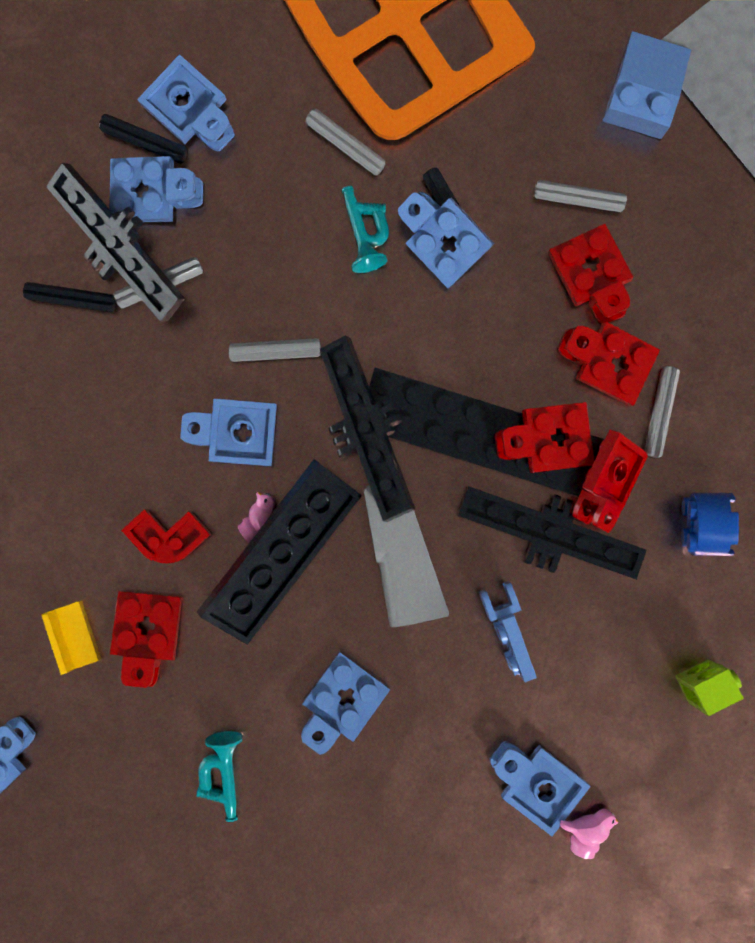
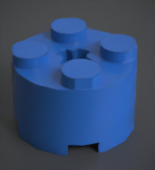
M691 493L690 497H683L681 508L682 515L687 516V528H682L681 543L682 547H687L688 552L692 556H734V550L730 549V546L738 545L739 514L738 512H731L730 502L736 501L733 493Z

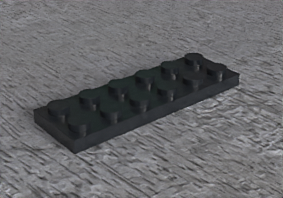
M313 459L197 610L198 615L248 645L362 495Z

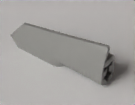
M368 485L364 490L376 561L379 563L390 627L406 626L448 617L449 611L414 510L389 522L383 521L370 485Z

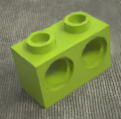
M709 659L675 675L688 703L707 716L744 699L739 690L742 687V683L735 671L729 670L722 664L719 665Z

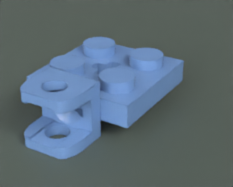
M180 54L137 99L142 107L183 144H186L196 134L209 148L214 151H221L235 136L227 116L219 109L227 100L225 95ZM179 94L183 97L187 94L190 95L188 97L189 102L186 105L177 106L178 101L176 97Z
M170 156L110 158L109 210L113 214L116 212L121 213L125 208L131 207L135 212L134 217L138 216L143 222H173V206L176 209L196 208L203 204V181L196 177L189 169L174 168V160ZM143 183L148 187V191H144L142 197H139L135 190L139 184Z
M415 192L398 208L400 218L415 233L405 244L448 289L495 244L452 198H449L440 207L427 193ZM416 204H418L420 207L419 214H417L415 211ZM444 236L447 238L454 236L457 239L454 243L457 249L454 252L450 249L447 251L443 249Z
M213 399L212 414L191 412L182 416L180 438L192 445L210 446L209 462L272 467L277 404ZM199 424V433L192 434L191 429L193 425ZM241 424H246L247 430L252 431L251 437H246L245 442H240L239 436L234 435L235 429H240Z
M507 581L502 584L509 602L492 607L487 591H479V595L488 619L490 621L498 620L493 623L499 641L501 640L503 645H507L508 651L504 652V657L509 669L512 670L514 676L519 675L524 682L536 679L537 676L516 618L513 613L522 610L511 582Z
M339 652L302 703L313 712V715L302 730V742L320 755L326 753L333 746L340 734L354 742L390 689ZM351 688L354 691L352 693V697L355 699L352 704L347 702L341 705L339 703L341 697L338 695V692L341 689L347 691ZM316 731L324 733L323 738L319 741L312 738L313 733Z
M20 716L11 719L0 727V794L26 770L16 757L32 743L36 735L35 731ZM15 728L23 731V738L14 731Z
M503 741L490 757V763L500 779L508 784L501 793L502 799L550 836L556 833L560 827L561 820H566L591 787L588 782L540 745L537 746L529 757L516 745ZM550 783L552 794L550 796L544 794L542 797H539V786Z

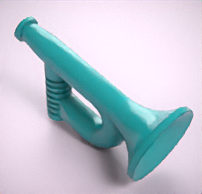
M346 186L341 191L344 194L346 208L358 245V255L351 268L355 273L371 272L381 268L388 261L385 254L378 253L374 249L381 246L389 236V226L385 216L386 204L357 202L353 186ZM362 214L373 216L377 229L376 234L370 235L367 233Z
M236 731L218 732L208 736L205 739V745L212 748L217 754L204 758L199 764L198 769L199 787L196 796L224 804L225 820L227 822L238 820L236 815L237 802L233 771V752L236 746L243 741V735ZM214 767L218 768L221 772L222 790L212 787L211 769Z

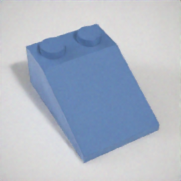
M632 31L602 121L662 139L672 123L680 98L691 49Z

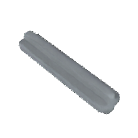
M314 108L306 117L308 126L372 174L378 175L381 173L386 165L382 157L318 109Z
M544 180L537 181L534 190V197L536 199L622 212L627 201V196L622 193Z
M192 257L162 272L175 286L202 274L203 269L199 260L196 257ZM130 285L114 292L116 303L121 308H126L142 300Z
M317 338L231 343L228 353L232 362L319 357L321 355V343Z
M665 366L661 369L644 450L649 457L660 458L663 455L680 370L672 366Z

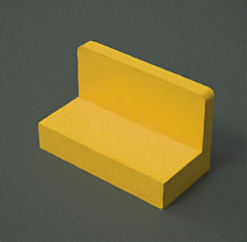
M82 600L41 614L61 675L101 660Z

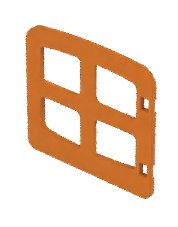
M285 0L308 43L338 88L377 136L386 140H398L406 137L530 58L535 49L534 38L508 0H468L492 44V50L460 71L451 69L420 22L421 17L446 0H376L380 5V12L341 37L333 33L315 0ZM391 35H398L403 39L432 83L430 90L397 110L391 109L386 105L353 63L355 57Z

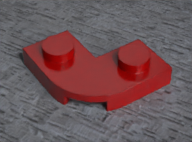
M144 509L121 530L146 558L159 563H175L183 560L212 535L191 511L187 512L167 531L148 509Z

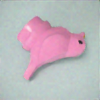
M257 492V501L251 506L249 517H245L243 522L238 525L241 535L248 543H250L275 510V499L270 493Z
M601 809L595 814L584 815L572 822L561 820L560 826L573 834L570 838V850L581 858L593 859L596 852L600 849V843L607 840L610 829L618 823V820L610 810Z

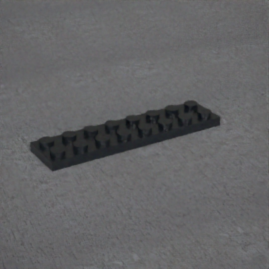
M376 367L374 368L369 388L375 404L383 402L384 406L390 403H397L399 410L388 415V417L401 414L403 422L393 427L394 433L389 435L388 438L579 497L582 489L585 490L582 486L585 482L586 474L592 465L530 473L528 458L504 460L497 456L495 434L502 429L524 425L522 413ZM556 429V434L551 435V440L557 441L558 446H562L565 434L561 433L560 429ZM591 435L595 461L600 444L604 439ZM511 439V445L514 447V441Z

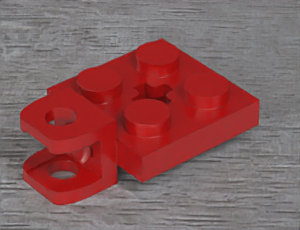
M606 224L549 249L548 255L575 307L589 301L588 304L594 316L601 324L604 322L612 323L625 316L626 310L630 307V297L624 284L632 281L634 276ZM586 259L595 260L598 263L596 271L592 272L590 268L584 269L582 267Z
M608 322L602 323L598 332L586 326L567 329L558 346V352L564 358L582 365L576 377L577 380L628 406L635 405L660 352V349ZM622 357L625 367L617 373L614 371L615 365L612 363V359Z
M587 402L522 410L524 425L502 429L495 434L497 456L504 460L528 458L530 473L591 466L594 463ZM556 429H560L561 433L565 434L562 446H558L557 441L551 440V435L556 434ZM511 439L514 441V447L511 445Z
M609 429L606 438L600 444L598 455L592 467L586 474L585 482L582 486L585 490L582 489L576 501L572 514L573 517L585 524L592 522L597 528L609 533L615 526L647 460V452L620 432Z
M118 591L110 655L123 656L121 668L123 685L143 688L153 687L159 677L161 660L175 661L182 597ZM144 617H150L149 621L155 624L154 630H148L147 635H143L142 629L138 628L139 622H143ZM140 668L143 670V677L141 679L137 675Z

